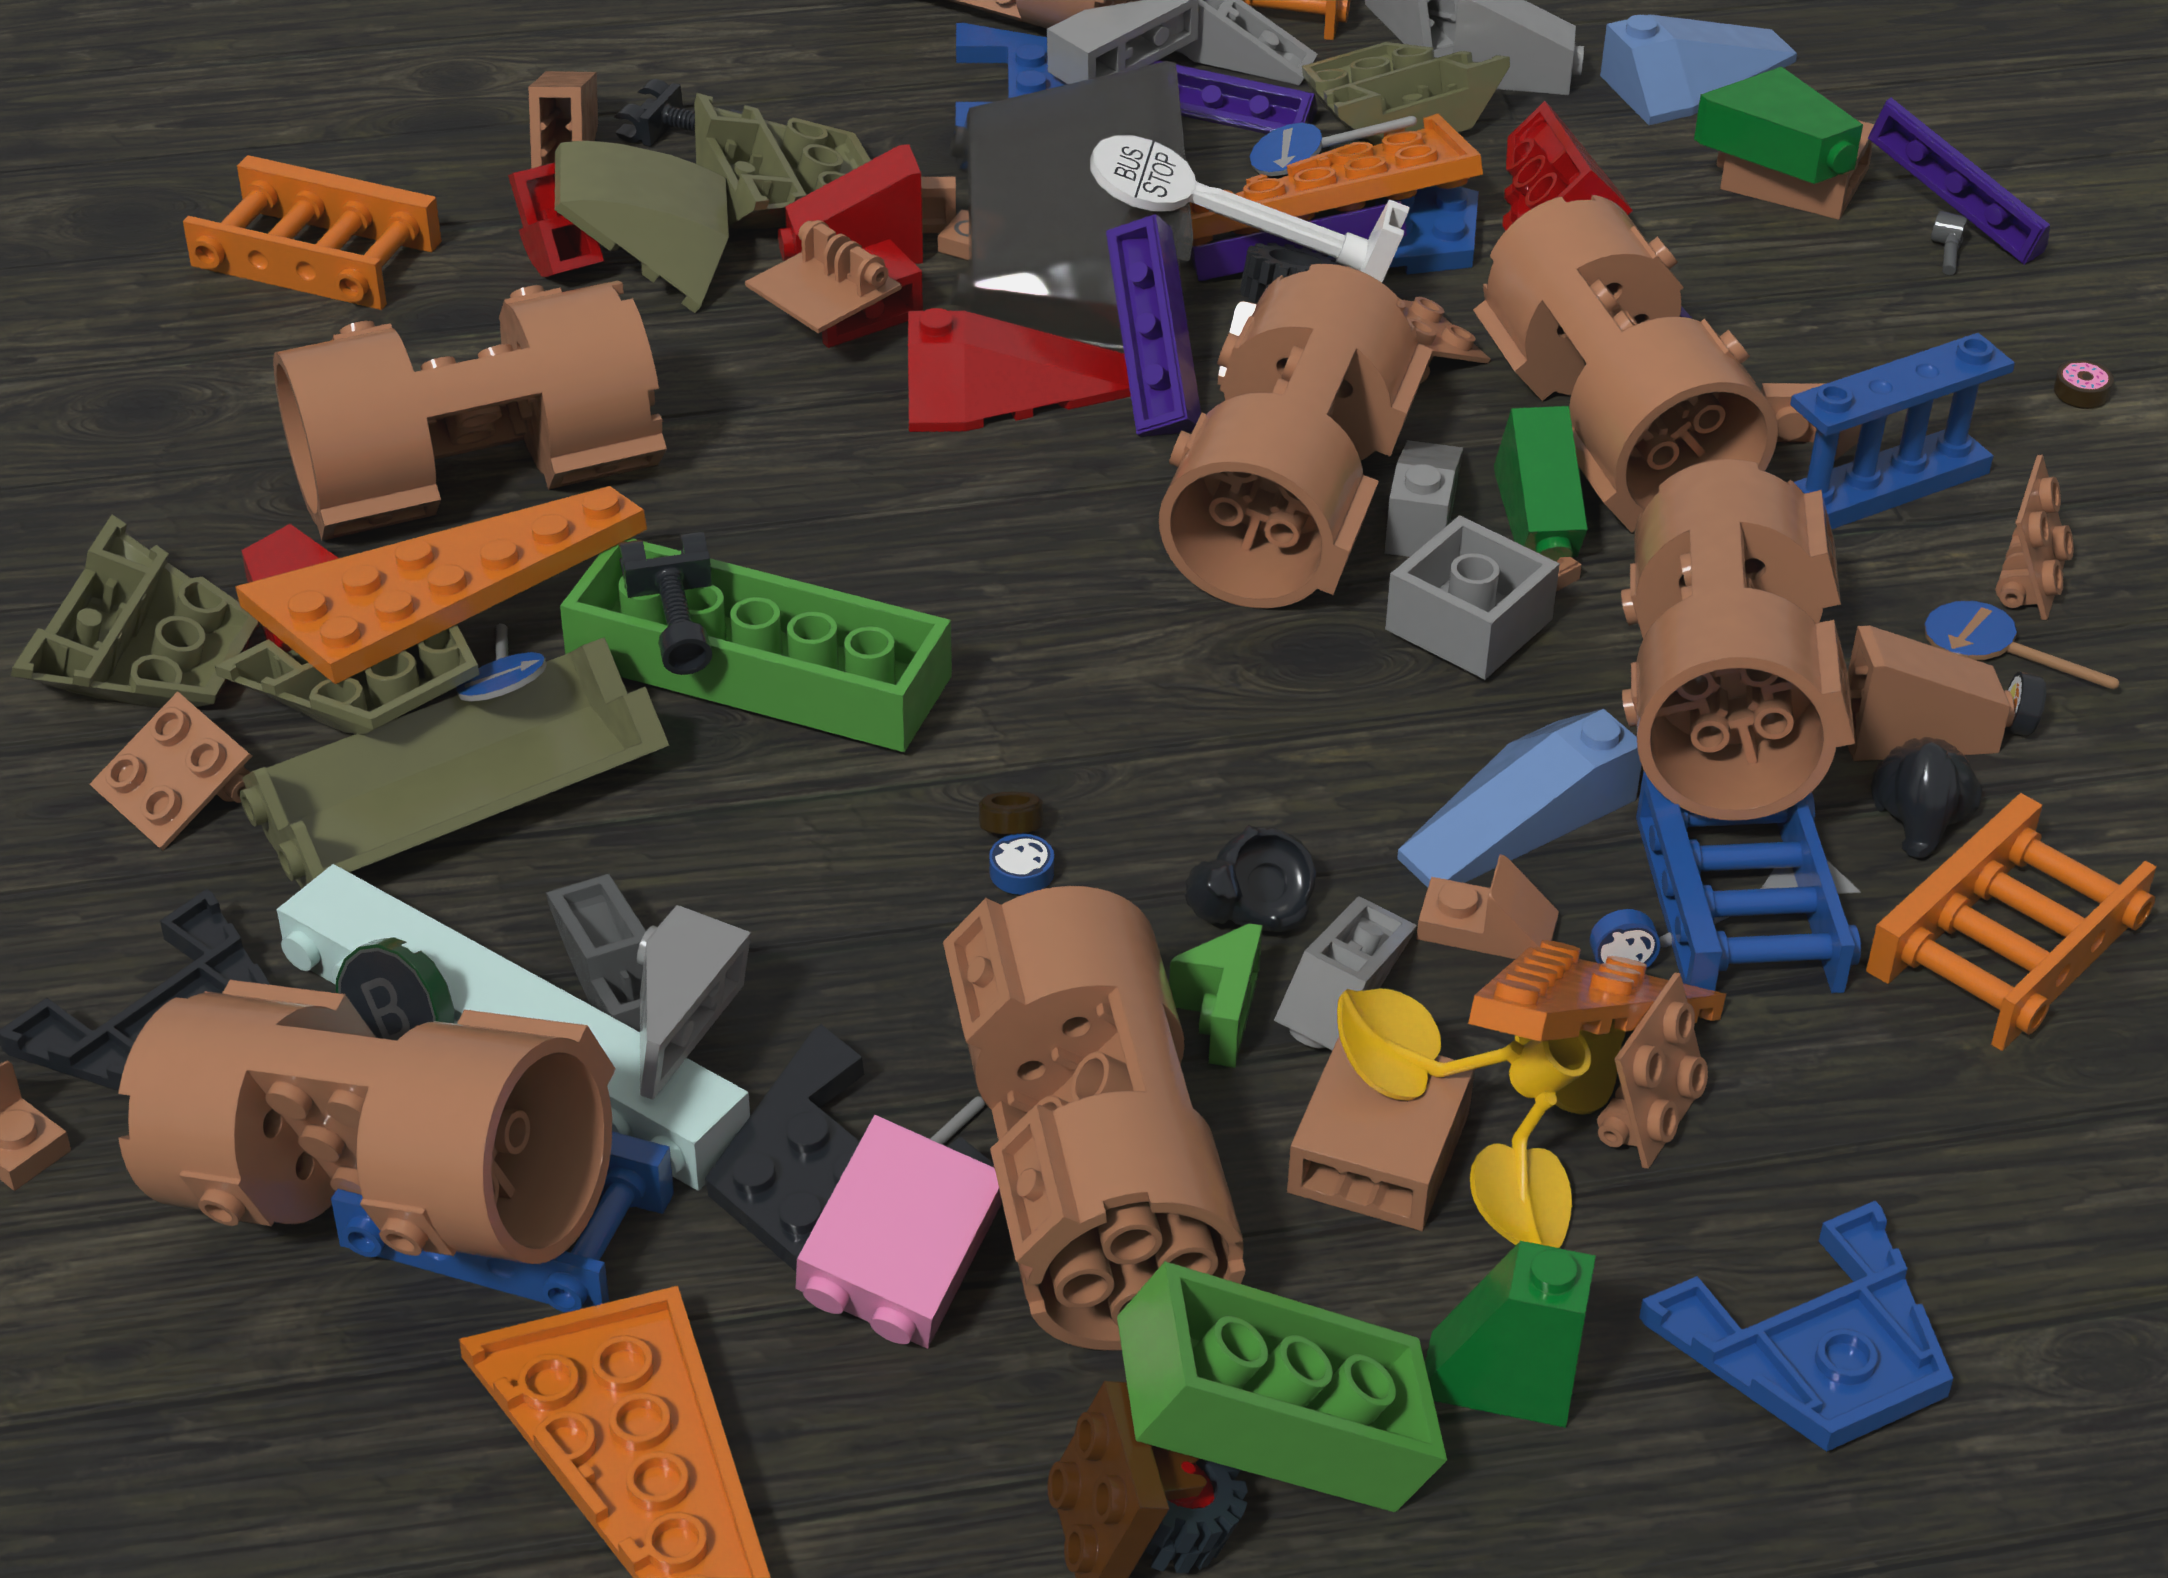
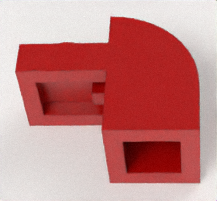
M555 163L508 175L523 228L519 229V233L530 261L542 277L556 275L604 261L599 242L555 211Z

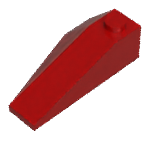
M1546 101L1508 136L1506 170L1513 177L1512 184L1505 188L1504 199L1511 205V211L1503 216L1502 226L1505 231L1529 210L1557 197H1563L1566 202L1591 200L1592 195H1597L1613 201L1627 215L1633 211L1621 192Z
M931 308L925 311H908L909 432L970 431L984 428V418L1011 413L1015 421L1032 418L1033 408L1057 403L1061 407L1070 410L1131 397L1124 353L967 311H947L941 308Z

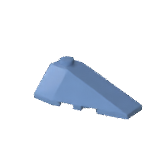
M1651 14L1634 15L1627 20L1607 24L1600 76L1648 125L1693 116L1698 113L1700 94L1781 66L1785 68L1796 62L1797 53L1772 29Z
M1605 709L1558 720L1510 742L1398 849L1397 859L1426 887L1429 886L1431 877L1465 883L1495 869L1500 854L1506 856L1511 861L1636 801L1642 766L1637 749V737Z

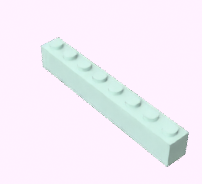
M334 864L277 908L283 939L281 946L288 960L300 970H310L335 985L336 977L344 958L356 948L376 939L395 937L407 942L401 946L408 948L413 953L422 951L435 963L449 988L455 1010V1024H457L464 1010L588 1025L616 1068L607 1086L612 1110V1131L670 1146L672 1177L698 1191L706 1184V1176L750 1117L748 1091L687 1058L653 1100L641 1096L640 1032Z

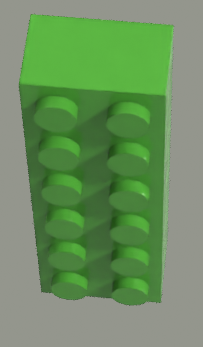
M629 538L623 542L635 541L636 539ZM643 541L646 559L681 554L679 550ZM619 544L598 555L560 605L565 654L574 651L582 645L605 637L619 674L623 678L901 752L906 751L952 677L950 619L711 558L712 586L684 590L691 620L706 629L712 649L710 663L704 669L693 674H674L664 667L658 642L660 635L668 627L660 594L627 597L620 563L622 556Z

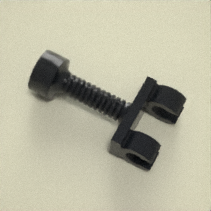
M659 79L649 80L638 91L640 94H651L657 98L656 100L647 99L641 106L627 104L614 116L616 119H627L634 124L633 126L624 123L615 132L620 139L628 143L642 140L643 145L652 146L669 127L695 132V111L683 109L681 85L672 83L669 86ZM731 109V110H729V111L736 112V113H740V114H742V112H743V111H741V110H736V109Z
M704 532L680 534L683 546L680 555L646 559L642 540L619 543L622 556L620 563L627 597L660 594L668 627L662 632L658 642L664 667L668 671L679 675L693 674L704 669L712 659L709 637L702 625L692 622L684 591L712 586L710 555L707 550Z

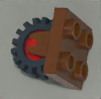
M1104 1381L1087 1412L1080 1415L1074 1436L1060 1461L1055 1462L1051 1467L1048 1477V1498L1051 1506L1058 1510L1065 1536L1064 1557L1069 1571L1074 1572L1076 1578H1129L1144 1552L1153 1556L1151 1568L1163 1572L1170 1560H1173L1176 1573H1189L1194 1563L1199 1570L1208 1566L1213 1557L1217 1558L1246 1509L1247 1502L1243 1501L1248 1492L1246 1481L1235 1480L1240 1469L1136 1441L1127 1382Z

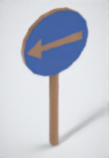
M1977 601L1951 602L1941 605L1932 611L1925 622L1926 639L1932 646L1974 660H1986L2000 656L2007 651L2013 655L2109 689H2116L2119 686V680L2115 677L2014 642L2017 634L2015 622L2005 611L1991 604Z

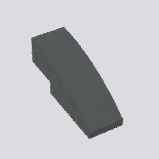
M610 874L546 892L548 905L590 1005L640 1032V989L643 966L637 963V952L646 930Z

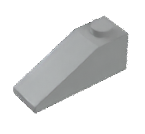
M1140 0L1083 10L1047 28L1048 72L1085 95L1090 96L1197 40L1198 0Z
M1198 0V39L1176 50V52L1184 54L1194 62L1300 85L1304 79L1302 66L1313 63L1318 55L1242 0Z
M1407 440L1396 465L1390 493L1384 554L1410 557L1450 524L1464 447Z
M1358 896L1304 951L1274 1021L1290 1028L1291 1035L1307 1046L1314 1048L1327 1047L1333 1050L1339 1037L1337 1007L1342 992L1346 989L1354 991L1379 989L1413 936L1417 925Z
M679 905L675 906L658 927L652 925L647 929L637 952V963L643 966L640 989L641 1096L652 1100L656 1097L744 986L751 932Z

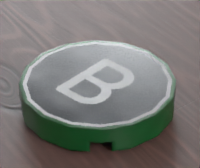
M395 937L368 942L359 946L344 958L336 977V993L347 996L376 1038L398 1041L409 1030L427 1022L454 1023L455 1010L449 988L435 963L422 951L413 953L408 948L401 946L407 942Z

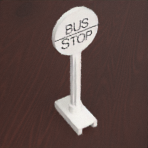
M1115 135L1101 140L1094 148L1090 158V171L1097 183L1110 195L1130 206L1149 211H1173L1191 202L1216 214L1336 258V263L1364 272L1381 283L1402 240L1404 230L1401 227L1409 211L1408 206L1388 200L1367 240L1349 232L1345 235L1225 190L1201 184L1195 180V174L1183 158L1173 150L1153 140L1134 135Z

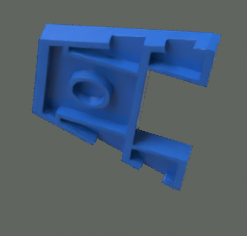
M956 23V63L1008 64L1007 102H956V144L975 142V133L996 129L998 137L1016 134V125L1043 121V125L1047 129L1107 118L1106 88L1087 96L1048 72L1047 37L967 23Z
M1435 185L1417 189V194L1413 197L1403 200H1392L1395 202L1401 201L1403 205L1409 207V211L1405 219L1407 236L1402 237L1389 267L1405 266L1406 274L1472 268L1479 191L1464 187L1442 189ZM1386 197L1375 199V206L1386 204L1389 199Z
M1876 1201L1822 1224L1818 1242L1853 1281L1852 1283L1748 1328L1741 1329L1698 1276L1642 1300L1639 1318L1645 1326L1826 1452L1947 1398L1954 1379L1923 1304H1916L1905 1279L1907 1266L1899 1248L1893 1249L1885 1231L1887 1219L1882 1207Z

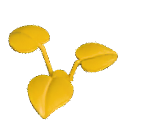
M1379 988L1364 991L1346 989L1342 992L1338 1000L1337 1024L1343 1049L1349 1062L1363 1081L1387 1097L1407 1101L1418 1098L1426 1089L1428 1074L1441 1078L1505 1061L1511 1063L1509 1077L1513 1087L1524 1097L1535 1098V1104L1513 1135L1512 1148L1504 1144H1492L1484 1148L1476 1156L1470 1172L1471 1193L1479 1212L1488 1224L1514 1245L1524 1241L1560 1248L1566 1237L1571 1217L1572 1193L1570 1182L1564 1167L1556 1155L1543 1148L1527 1150V1141L1544 1113L1554 1105L1565 1111L1582 1115L1591 1114L1608 1102L1613 1093L1617 1076L1614 1058L1620 1051L1626 1031L1615 1029V1021L1612 1020L1608 1034L1598 1035L1580 1030L1579 1036L1575 1038L1542 1042L1515 1035V1041H1512L1502 1049L1441 1063L1434 1060L1441 1049L1440 1033L1432 1015L1421 1003L1408 995L1389 989Z

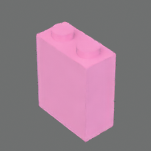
M874 1115L797 1258L795 1289L803 1292L804 1297L811 1304L823 1311L833 1314H840L845 1311L870 1322V1326L877 1334L891 1342L908 1344L911 1341L928 1349L1001 1206L1002 1199L995 1168Z

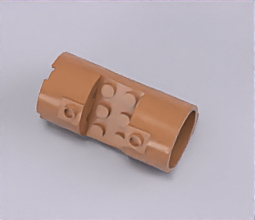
M1592 195L1591 200L1566 202L1563 197H1557L1546 201L1526 212L1503 233L1490 254L1494 262L1490 270L1488 284H1483L1485 300L1475 307L1473 311L1513 370L1542 401L1555 391L1571 395L1569 409L1578 466L1603 503L1631 533L1635 531L1639 514L1644 512L1650 501L1659 493V485L1687 467L1712 460L1738 459L1758 463L1759 470H1766L1775 451L1778 424L1773 407L1741 364L1750 355L1729 329L1719 336L1705 318L1702 321L1680 317V290L1684 287L1670 270L1678 261L1658 236L1648 243L1620 206L1611 200L1597 195Z
M1312 264L1308 271L1292 274L1285 278L1281 275L1265 289L1252 316H1248L1240 335L1229 332L1217 365L1226 368L1220 391L1224 392L1225 401L1215 406L1207 414L1201 413L1192 434L1185 431L1180 432L1169 460V464L1178 467L1163 498L1159 511L1160 535L1170 559L1187 579L1208 594L1223 601L1250 608H1276L1290 605L1306 598L1316 589L1334 595L1379 482L1363 475L1361 461L1374 451L1391 456L1433 352L1432 348L1418 343L1415 326L1410 327L1406 317L1396 305L1399 300L1397 295L1374 277L1359 270L1335 264Z
M612 281L562 292L561 288L544 291L543 286L540 285L520 288L512 292L510 298L504 300L499 315L502 345L482 350L478 353L477 359L456 363L454 357L450 356L435 358L423 363L420 366L421 371L416 372L413 370L408 353L399 334L392 328L391 323L375 326L373 321L355 322L343 327L340 330V334L333 335L331 341L275 352L273 358L274 377L285 436L304 501L314 523L318 526L321 541L436 515L441 498L436 484L434 460L524 440L537 468L545 476L548 490L659 465L667 448L662 434V418L660 414L651 415L650 407L655 404L654 389H659L658 379L648 337L633 298L621 301L619 297L620 294H624L623 283Z
M1720 459L1702 462L1687 467L1659 485V493L1650 501L1644 512L1638 516L1634 536L1635 563L1630 564V588L1621 590V597L1627 623L1629 626L1639 624L1643 641L1639 648L1637 662L1631 663V688L1622 690V701L1629 727L1637 726V749L1643 770L1651 783L1663 796L1674 804H1679L1681 808L1708 818L1733 821L1757 819L1783 811L1804 799L1819 785L1832 764L1836 747L1855 744L1848 671L1835 621L1820 622L1823 608L1841 605L1835 541L1822 490L1804 494L1793 481L1785 482L1775 475L1759 470L1758 463L1752 461Z
M1086 886L1046 888L1018 896L1002 905L985 898L943 941L977 1087L982 1099L992 1110L999 1141L990 1148L1025 1296L1033 1319L1045 1332L1067 1344L1087 1349L1122 1350L1117 1316L1165 1261L1241 1284L1246 1270L1242 1259L1243 1238L1214 1137L1205 1119L1192 1107L1180 1066L1184 1053V1036L1155 934L1149 920L1136 905L1120 895L1099 888Z
M230 980L222 993L204 991V993L194 995L188 999L179 997L171 999L156 1011L145 1024L131 1048L122 1073L118 1094L130 1096L128 1113L129 1135L118 1137L122 1157L130 1176L147 1196L162 1204L201 1210L209 1218L224 1225L235 1226L240 1221L272 1226L274 1222L282 1224L304 1223L327 1210L332 1205V1196L337 1188L362 1195L363 1199L360 1205L379 1228L380 1238L386 1245L400 1253L417 1256L422 1251L454 1256L456 1252L528 1264H541L557 1258L577 1240L587 1226L600 1199L608 1172L612 1147V1110L607 1086L616 1068L588 1025L464 1010L457 1024L437 1021L427 1022L409 1030L398 1041L375 1037L345 994Z

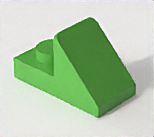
M1250 923L1177 955L1170 963L1169 986L1175 1007L1201 1012L1199 1034L1210 1035V1064L1236 1067L1259 976L1262 925Z

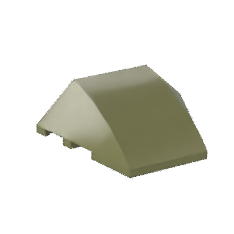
M1383 42L1303 65L1302 74L1320 102L1350 131L1408 116H1415L1417 123L1414 126L1405 128V131H1418L1424 129L1423 118L1438 113L1457 132L1473 128L1510 68V57L1496 55L1492 59L1473 62L1472 52L1459 51L1437 58L1434 57L1433 47ZM1384 133L1362 138L1361 140L1374 146L1382 143Z
M700 93L696 94L694 101L696 164L726 178L728 229L786 227L785 206L871 161L858 137L853 132L794 117L787 121V125L764 120L758 108L744 105L743 112L740 114L713 107V97Z
M572 141L560 143L555 150V211L608 250L616 251L622 247L641 261L643 276L654 283L660 275L686 295L681 304L696 313L703 303L729 238L726 178L707 168L673 155L625 144L600 141Z
M112 514L88 550L86 565L82 574L45 630L40 628L36 630L12 667L11 676L32 680L97 699L150 707H163L177 691L195 707L214 704L228 681L217 676L215 666L244 652L258 629L260 622L240 607L237 600L204 577L190 578L168 563L169 553L159 546L155 545L149 550L126 534L127 524Z
M457 624L337 684L330 681L294 650L286 653L269 639L215 666L217 676L277 700L319 723L353 734H367L480 675L478 664Z

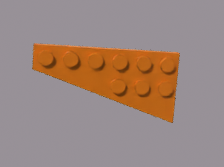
M1437 113L1423 118L1424 129L1405 131V128L1386 132L1384 133L1382 143L1374 146L1368 142H1353L1287 165L1288 176L1276 179L1260 174L1246 179L1243 191L1235 193V195L1308 221L1315 217V212L1333 208L1342 212L1354 211L1363 208L1368 200L1386 197L1389 200H1403L1415 196L1417 189L1435 185L1442 189L1463 186L1468 182L1467 178L1483 175L1481 154ZM1191 202L1173 211H1162L1164 221L1172 228L1176 244L1182 242L1186 246H1198L1212 241L1213 235L1233 231L1235 234L1243 235L1260 231Z
M611 486L238 585L235 588L240 607L330 681L337 684L647 530L644 509Z
M1542 940L1540 948L1529 947L1474 995L1468 1024L1540 1042L1575 1038L1579 1036L1580 1030L1598 1035L1608 1034L1612 1019H1615V1029L1632 1031L1635 1030L1669 980L1645 975L1647 965L1636 960L1607 956L1606 963L1599 964L1579 959L1581 949L1556 941ZM1683 984L1687 1002L1694 1009L1695 1023H1697L1698 1016L1710 1021L1721 1020L1726 998L1725 993Z
M678 1286L459 1339L463 1360L632 1578H771Z

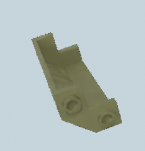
M604 637L582 645L568 654L547 661L544 672L535 680L505 695L473 702L461 700L457 695L394 719L367 734L357 733L268 768L262 767L242 777L246 789L240 791V799L250 823L254 827L262 825L267 839L278 854L286 876L290 881L296 880L302 889L332 864L349 873L656 752L669 746V743L646 687L627 694Z

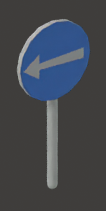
M1408 116L1323 137L1321 130L1312 124H1288L1273 130L1259 140L1250 154L1251 165L1259 174L1267 176L1288 174L1287 165L1318 155L1321 148L1416 125L1417 118L1415 116Z
M498 624L495 629L496 661L478 668L480 675L457 686V694L461 700L470 702L488 700L505 695L535 680L544 672L547 662L542 654L534 652L508 656V629L505 624Z

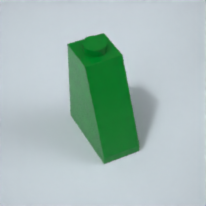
M1781 66L1700 94L1694 140L1701 145L1816 184L1855 170L1863 124Z
M1569 406L1511 408L1494 463V471L1514 542L1556 562L1560 557H1578L1588 529Z
M1520 1241L1432 1331L1425 1366L1433 1401L1566 1428L1596 1255Z

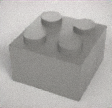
M1459 515L1390 573L1385 630L1485 680L1552 620L1560 563Z

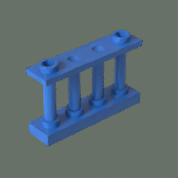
M1975 333L1792 395L1790 405L1816 428L1807 478L1795 481L1794 483L1804 494L1822 490L1831 529H1835L1989 474L1994 455L1968 434L1980 383L2012 373L2015 362L1980 333ZM1953 393L1946 429L1926 436L1933 400ZM1907 409L1900 445L1880 452L1887 415ZM1861 425L1854 461L1833 468L1840 431Z
M1643 771L1636 820L1668 933H1671L1672 948L1683 984L1715 991L1718 972L1726 971L1728 964L1821 960L1831 993H1844L1850 966L1857 965L1860 960V935L1855 925H1848L1814 824L1815 804L1812 792L1795 805L1769 816L1750 820H1719L1694 814L1681 808L1679 804H1674L1655 788L1645 771ZM1777 823L1783 842L1700 846L1696 839L1689 840L1687 828ZM1792 867L1798 887L1713 891L1711 885L1702 884L1700 874L1705 871ZM1806 913L1812 934L1727 937L1724 931H1716L1713 921L1714 917Z
M612 1131L609 1167L599 1204L571 1253L565 1251L557 1258L545 1263L528 1264L456 1252L454 1256L422 1251L417 1256L400 1253L386 1245L380 1238L379 1228L360 1205L363 1199L362 1195L337 1188L331 1198L339 1243L340 1246L349 1248L365 1257L377 1256L549 1304L553 1308L565 1313L608 1303L609 1294L605 1262L600 1261L629 1207H638L660 1214L664 1213L674 1195L670 1146Z

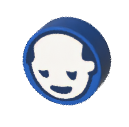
M1013 834L1003 837L990 850V878L999 889L1011 894L1024 895L1044 889L1051 883L1054 877V851L1047 841L1035 835Z
M1623 909L1607 914L1595 924L1590 934V946L1596 962L1599 964L1606 963L1607 956H1617L1642 962L1648 967L1659 954L1660 939L1648 915L1634 909Z

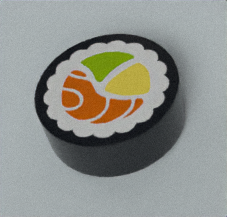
M2019 671L2013 676L2007 689L2013 697L2014 720L2011 727L2005 728V732L2029 736L2036 730L2042 717L2046 700V683L2041 676Z

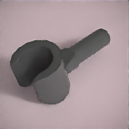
M1939 211L1933 226L1931 241L1945 244L1942 270L1946 275H1953L1956 272L1957 250L1961 248L1963 243V231L1967 218Z

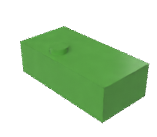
M1166 1261L1117 1316L1135 1439L1138 1442L1391 1512H1396L1447 1461L1422 1348L1417 1337Z

